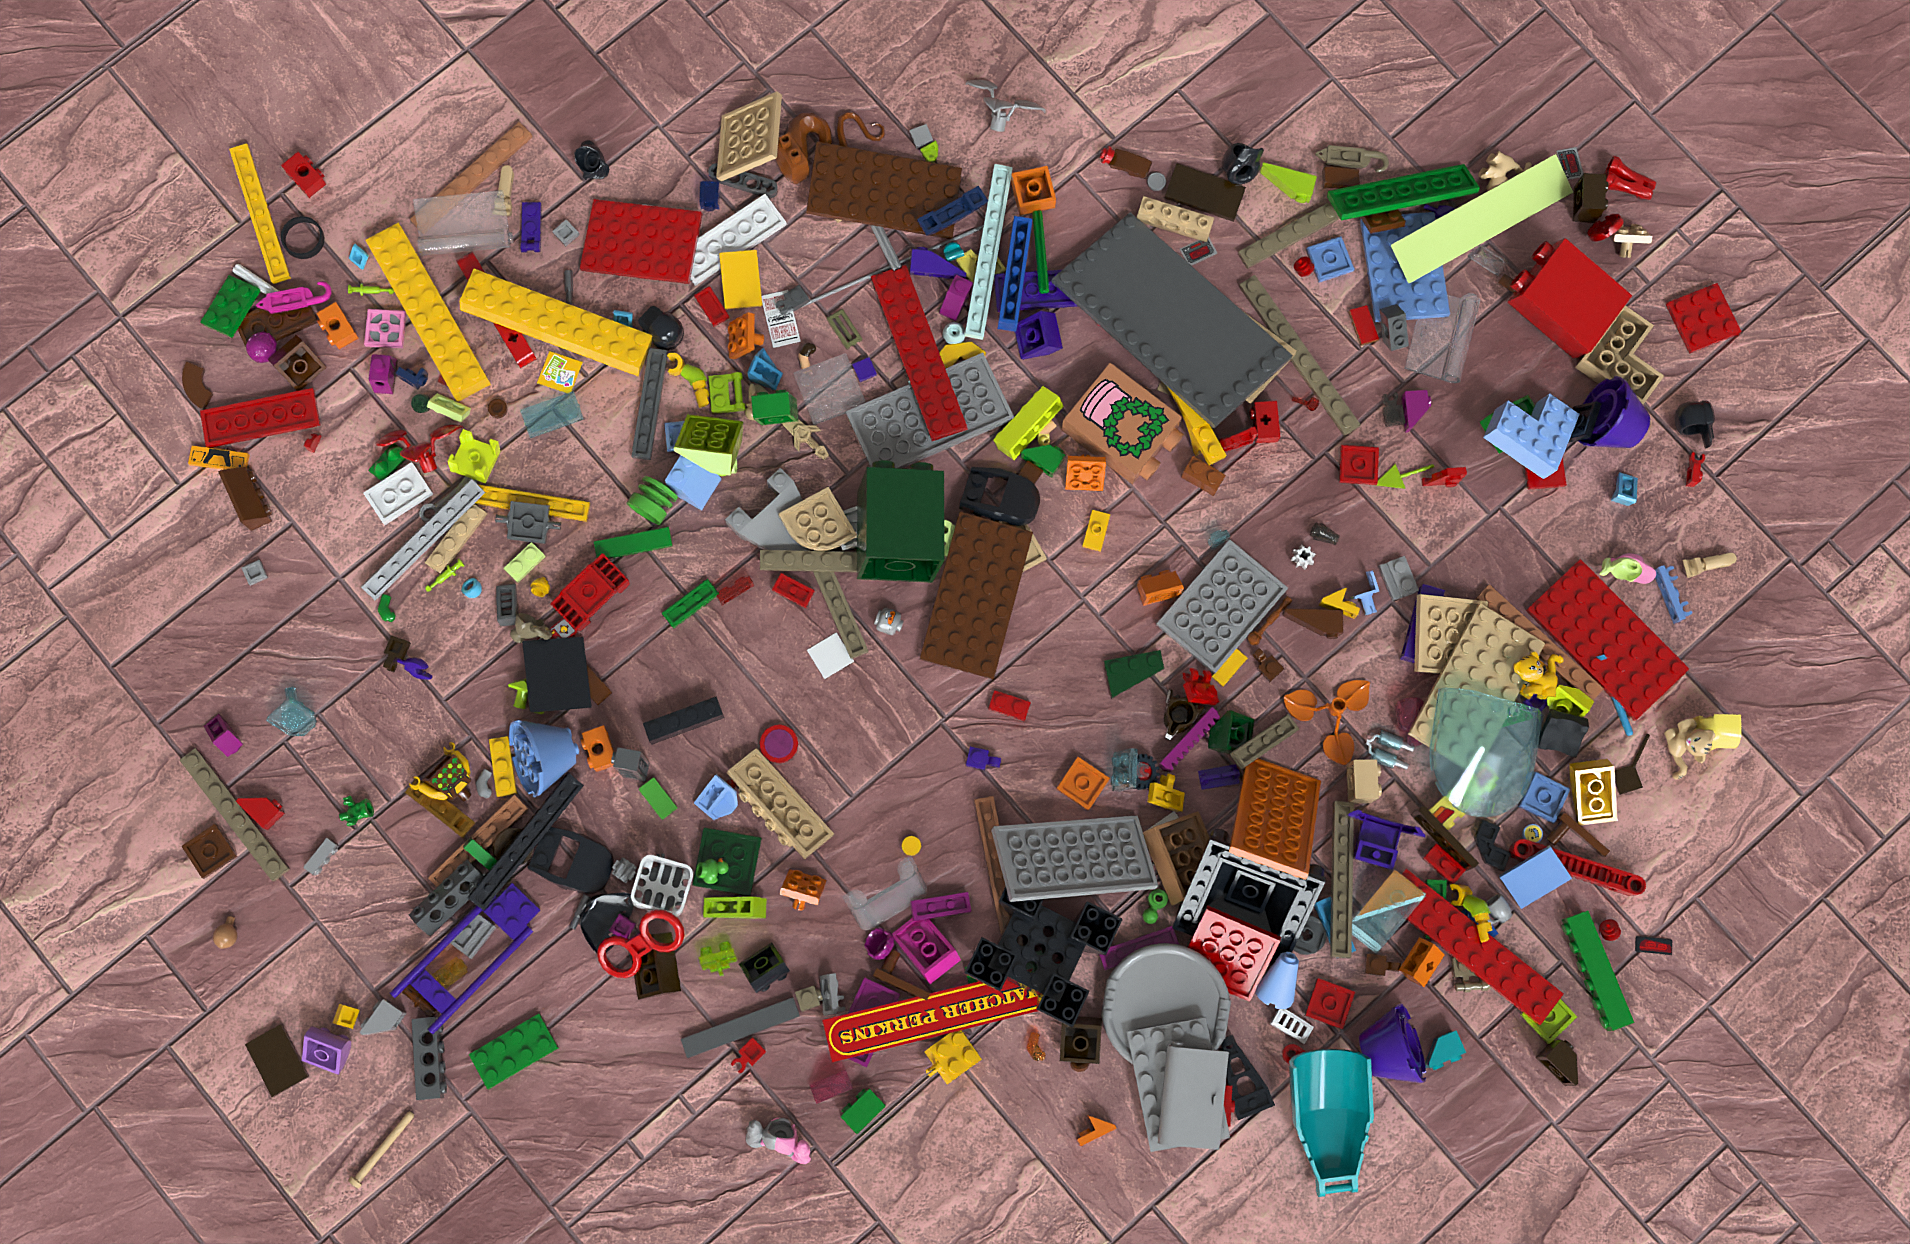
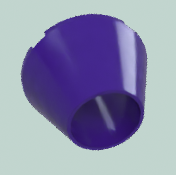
M1614 376L1611 380L1606 378L1600 382L1583 402V404L1598 401L1602 404L1592 436L1578 442L1589 447L1632 448L1636 446L1648 431L1650 414L1628 382L1622 377Z
M1403 1004L1395 1005L1360 1033L1361 1052L1371 1058L1372 1077L1423 1083L1426 1081V1077L1423 1078V1073H1426V1065L1416 1029H1412L1408 1021L1411 1019V1016Z

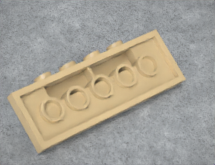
M757 748L727 771L730 778L739 786L740 799L743 802L748 801L752 805L753 813L757 817L761 816L766 821L765 826L768 830H774L779 835L778 840L782 845L793 846L804 859L809 857L834 835L829 827Z

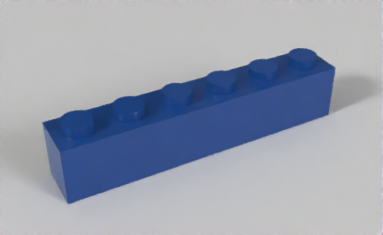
M1014 216L997 329L1014 332L1017 329L1033 220L1031 218Z

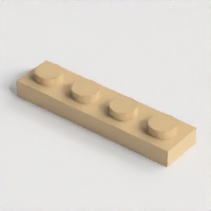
M473 504L454 523L425 564L439 574L443 573L447 568L446 566L456 557L487 513Z

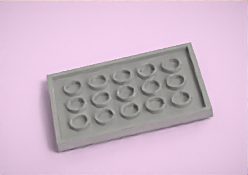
M1229 539L1157 622L1156 626L1215 674L1287 591L1288 587Z
M1206 1017L1127 1031L1151 1152L1180 1147L1158 1143L1167 1045H1171L1172 1041L1183 1042V1046L1188 1048L1213 1050ZM1224 1105L1220 1140L1230 1138Z

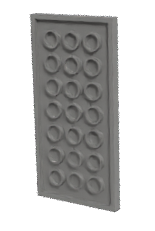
M984 353L946 368L968 430L931 441L910 384L846 411V415L870 467H872V463L875 461L887 460L894 462L895 468L901 469L1011 421L1014 416Z
M1138 815L994 826L991 830L1010 902L1156 889L1158 886Z

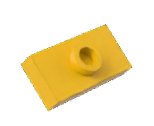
M1092 510L1082 547L1101 552L1111 514Z

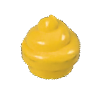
M545 577L537 578L531 583V592L535 596L544 597L550 591L549 583Z

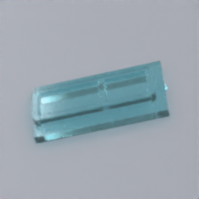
M574 391L520 410L530 438L584 420Z

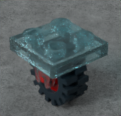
M1134 748L1114 752L1112 757V791L1120 792L1129 789L1142 790L1149 788L1150 783H1156L1158 781L1156 777L1160 775V773H1156V770H1160L1159 766L1155 767L1157 761H1152L1153 757L1148 756V754H1138V749Z

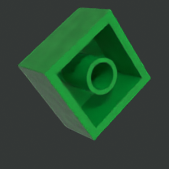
M777 390L774 394L759 392L757 396H751L753 419L760 425L798 422L797 399L787 390Z

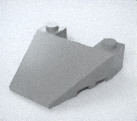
M781 468L767 480L768 487L777 497L756 517L751 519L738 507L725 519L727 526L739 538L761 549L809 550V548L800 545L790 536L778 516L782 511L803 501L794 481Z

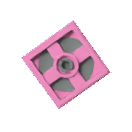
M368 309L364 340L365 347L403 348L406 311Z

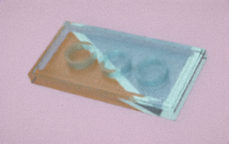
M1394 869L1353 918L1352 935L1377 954L1425 898L1426 893Z

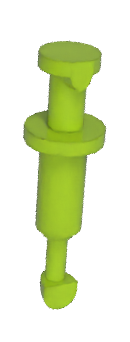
M363 283L360 284V287L348 285V294L360 292V295L363 296L364 293H394L392 288L384 289L379 286H364Z
M458 558V562L452 567L447 565V569L436 577V581L430 586H426V591H431L435 585L443 583L452 574L454 576L457 575L455 571L461 566H465L463 561Z

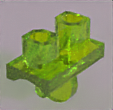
M728 941L719 944L720 952L713 953L712 948L709 946L701 948L699 962L702 970L710 969L711 973L718 971L719 976H723V969L730 968L729 963L737 962L735 951L731 948Z

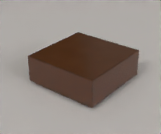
M1027 461L1018 475L1030 480L1035 485L1044 471L1030 461Z

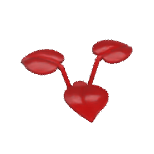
M457 424L438 427L430 433L431 443L422 442L415 446H411L404 437L407 434L405 430H395L381 437L375 444L376 446H388L398 440L404 441L407 448L400 451V455L408 460L419 462L423 473H428L437 469L434 460L436 456L435 440L444 438L459 428L464 427Z

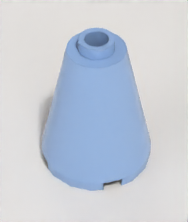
M1291 952L1281 953L1261 979L1255 992L1263 1003L1267 1005L1269 1003L1275 1004V1008L1278 1009L1291 1007L1295 997L1299 960L1295 954Z

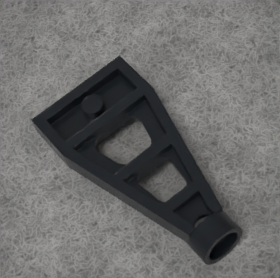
M1229 1035L1225 1037L1220 1046L1222 1051L1229 1052L1226 1079L1227 1086H1232V1100L1235 1101L1234 1113L1237 1120L1275 1106L1267 1085L1239 1048L1234 1036ZM1228 1045H1233L1231 1049L1226 1048ZM1238 1057L1245 1066V1071L1235 1075L1230 1062ZM1247 1076L1254 1083L1255 1091L1241 1096L1238 1093L1237 1081L1239 1078Z

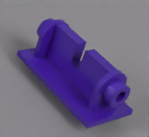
M1236 764L1198 771L1201 790L1240 783V772Z

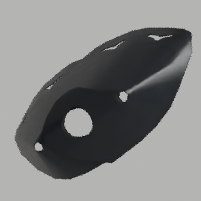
M621 892L594 895L580 914L579 924L582 933L594 952L597 953L599 944L605 938L610 937L608 934L612 932L609 929L620 912L626 911L623 915L630 918L634 908L631 894ZM614 945L608 946V947H607V950H606V953H607L610 949H612V947H613Z

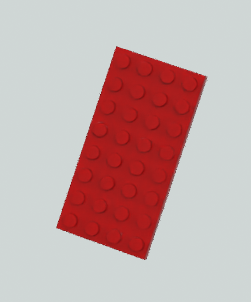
M1581 559L1526 610L1604 688L1603 690L1610 697H1613L1620 703L1625 712L1634 721L1644 714L1689 670L1688 666ZM1605 655L1607 659L1600 660L1596 657Z

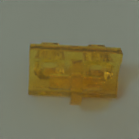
M456 956L434 972L432 976L446 989L468 973L466 970L467 966L462 959H458Z

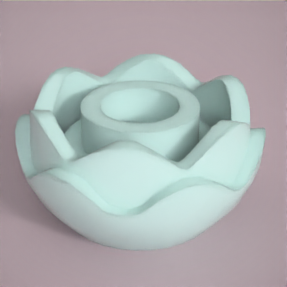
M951 322L943 329L942 336L948 344L962 343L965 338V328L960 323Z

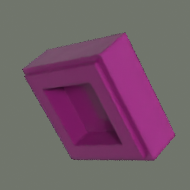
M620 913L609 931L617 936L628 939L637 923Z

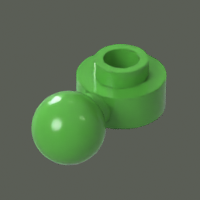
M1155 889L1148 895L1147 902L1150 908L1146 909L1142 915L1143 920L1148 924H1153L1157 921V910L1164 908L1168 902L1167 894L1160 889ZM1155 896H1160L1161 902H1157Z

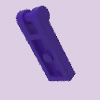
M522 202V253H527L528 251L541 252V202ZM528 240H534V243H528Z

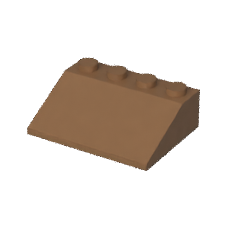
M1199 811L1160 824L1143 832L1146 845L1172 906L1183 902L1208 845L1209 835Z

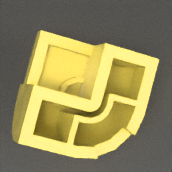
M1714 714V716L1707 718L1703 716L1693 718L1697 723L1694 730L1700 728L1714 731L1716 736L1712 742L1711 750L1715 748L1738 747L1741 739V715Z

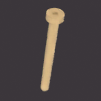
M411 1111L406 1113L356 1176H351L348 1179L353 1186L358 1189L362 1186L361 1181L413 1119L414 1114Z

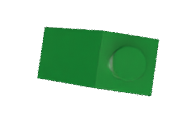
M1045 445L1023 449L1020 458L1030 461L1042 469L1043 473L1052 478L1063 463L1065 454L1057 446Z

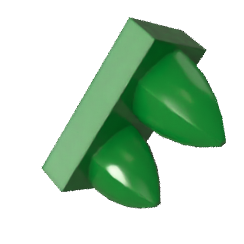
M395 443L391 444L368 471L380 481H383L392 475L406 460V458L400 455V451L403 449Z

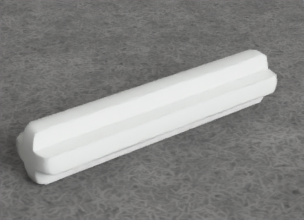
M236 264L232 270L249 284L258 287L264 294L279 291L240 264Z

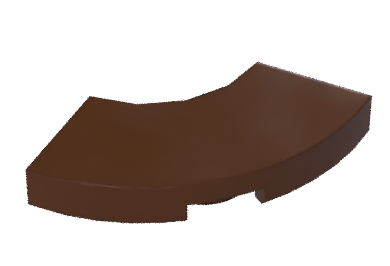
M186 361L182 373L184 391L193 404L201 410H205L213 396L204 386L203 376L205 370Z

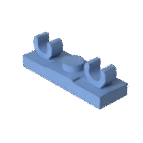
M1665 565L1655 569V579L1673 624L1691 615L1692 611L1685 612L1683 610V606L1689 603L1685 601L1680 604L1679 591L1671 583L1678 578V576L1671 577L1669 575V571L1673 570L1674 566L1665 568Z

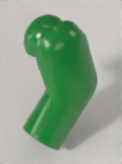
M382 594L378 613L385 622H393L396 615L389 609L391 597Z

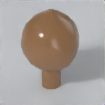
M228 916L225 924L218 926L213 933V941L220 949L233 946L237 940V931L233 927L234 917Z

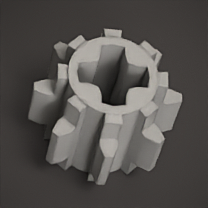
M622 857L620 861L616 860L612 866L614 869L612 874L627 883L628 880L632 881L636 875L635 870L637 867Z

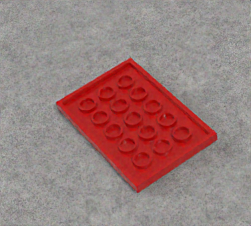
M593 199L580 270L690 284L703 214L701 211Z

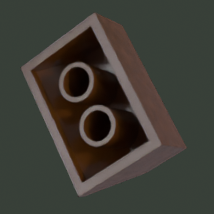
M246 467L218 471L238 518L243 525L250 531H253L272 522L270 517L272 511L268 504L265 505L263 502L265 496L261 488H257L255 484L257 478L253 471L250 472Z

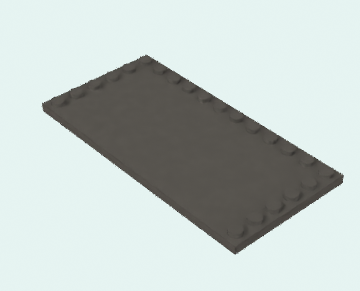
M1131 212L1052 278V283L1213 428L1219 425L1291 360L1293 356Z

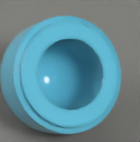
M471 578L463 584L461 591L469 598H476L481 594L482 586L477 579ZM470 584H473V586L469 590H467V587Z

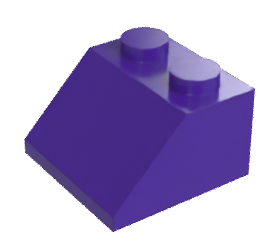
M1039 311L1018 322L1015 334L1021 359L1050 355L1063 349L1055 313Z

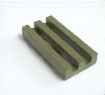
M843 309L827 317L828 323L846 350L856 345L857 342L862 341V337ZM839 315L843 317V319L855 335V339L852 338V336L850 335V333L838 317ZM833 319L836 320V322L838 323V325L840 326V328L842 329V331L844 332V334L850 342L847 343V341L845 340V338L833 322Z

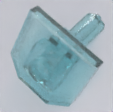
M295 687L286 688V701L269 714L266 721L289 736H304L316 726L315 712L304 706L303 702H298Z

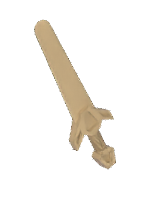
M754 385L756 396L759 392H768L761 385ZM799 419L798 422L782 423L794 436V447L800 452L801 443H807L815 450L817 457L825 460L829 456L825 447L819 446L811 437L812 432L821 431L816 425H805Z

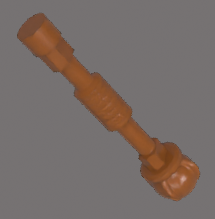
M1285 597L1279 608L1271 613L1260 629L1248 635L1249 644L1258 645L1260 643L1261 635L1266 628L1272 625L1280 616L1281 611L1292 602L1290 597Z

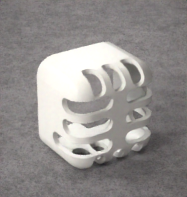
M654 855L645 856L640 863L631 892L633 905L647 911L655 909L664 910L667 898L674 896L675 902L671 913L678 917L683 912L693 879L691 867ZM653 862L661 863L657 879L650 881L649 876ZM665 865L672 866L668 883L665 885L661 884L660 880ZM643 867L649 869L648 875L641 874ZM676 868H683L684 872L678 888H674L672 881ZM640 878L646 881V885L643 887L638 885ZM683 879H689L687 887L682 885ZM647 889L652 891L649 905L641 903L644 892ZM636 890L642 892L641 898L635 897ZM679 891H685L684 898L678 896ZM659 892L663 893L664 897L661 907H653L656 894ZM676 902H682L680 909L675 908Z

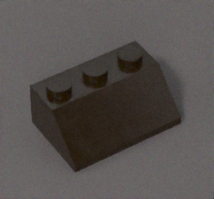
M672 932L651 934L658 942H673ZM652 949L641 956L642 964L640 970L634 975L638 1000L681 991L675 950L659 952Z

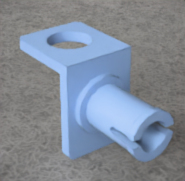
M1373 570L1366 572L1371 590L1350 597L1351 600L1361 599L1365 615L1377 612L1372 595L1379 592Z

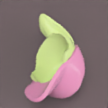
M1633 553L1623 554L1618 558H1605L1602 562V571L1600 572L1602 576L1611 572L1617 579L1642 584L1650 583L1656 577V571L1644 563L1643 557Z

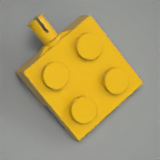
M962 1030L949 1033L924 1051L933 1064L926 1069V1073L933 1070L928 1074L931 1077L936 1072H939L946 1084H949L982 1060Z

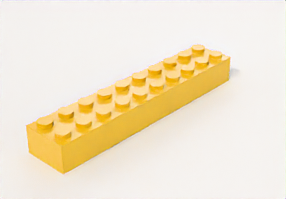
M399 222L366 239L369 248L456 401L459 402L491 385Z
M473 269L459 301L461 311L635 376H639L649 348L652 345V335L476 269Z

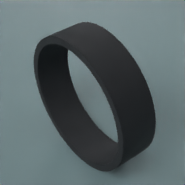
M304 216L295 217L289 220L281 231L282 245L295 258L308 259L314 257L323 248L325 241L323 230L312 218ZM307 222L317 226L320 238L318 244L311 251L295 253L287 248L286 235L294 225Z

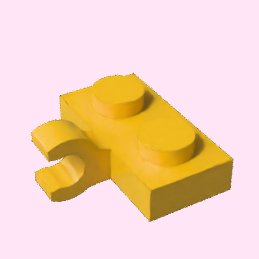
M1168 773L1167 776H1160V784L1150 783L1147 802L1175 812H1182L1185 793L1173 789L1175 775Z

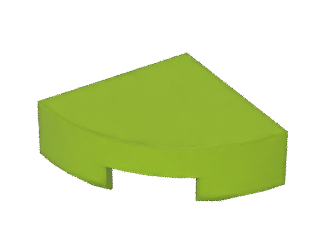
M936 140L920 149V153L927 162L934 163L938 157V144Z

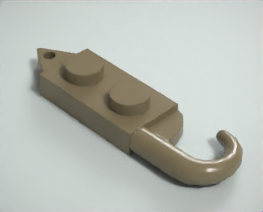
M1328 145L1327 148L1315 153V156L1330 166L1362 169L1368 166L1371 158L1383 161V166L1376 169V172L1385 171L1389 165V160L1384 153L1363 148Z

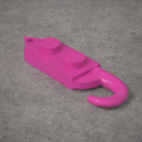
M319 281L317 285H322L326 289L323 295L314 297L310 289L299 287L268 293L256 306L269 311L270 314L304 308L309 305L326 302L332 294V289L328 283Z

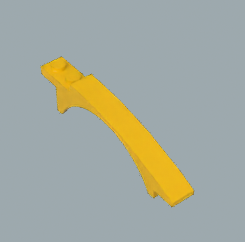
M1168 388L1186 423L1195 456L1202 453L1208 465L1224 459L1227 455L1210 425Z

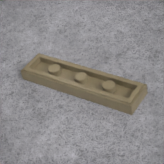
M1287 714L1231 752L1230 755L1242 770L1300 729L1291 716Z

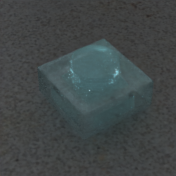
M1227 529L1222 532L1218 530L1212 533L1208 544L1212 549L1228 541L1230 535Z

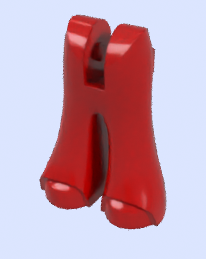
M1613 156L1604 173L1606 174V181H1608V190L1625 192L1639 199L1651 200L1652 190L1655 189L1657 182L1631 170L1619 157Z

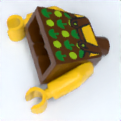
M449 742V746L452 749L447 750L443 747V752L447 756L422 780L424 783H421V780L414 776L413 778L418 781V784L412 785L409 783V785L414 790L419 789L420 792L430 798L453 800L458 796L464 802L471 796V793L466 788L471 782L469 762L458 750H455V744Z

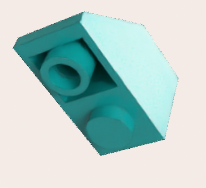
M1457 1030L1434 1038L1425 1061L1426 1068L1436 1070L1444 1066L1443 1062L1450 1060L1452 1063L1462 1059L1461 1055L1465 1054L1466 1051Z

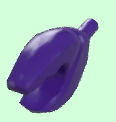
M1427 204L1424 205V209L1435 213L1436 219L1455 210L1448 205H1439L1437 208Z
M413 657L403 661L398 659L397 661L403 664L404 669L415 678L430 680L433 677L431 674L423 671L429 666L420 658Z

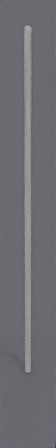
M983 225L928 248V251H933L982 230ZM912 256L901 260L900 263L903 264L910 261ZM889 265L885 268L868 274L862 278H859L855 281L838 287L832 291L811 299L810 302L806 305H809L829 295L846 289L852 285L869 279L873 275L885 272L891 269V267ZM790 308L786 314H788V313H790V312H792V311H794V310H793L792 308Z

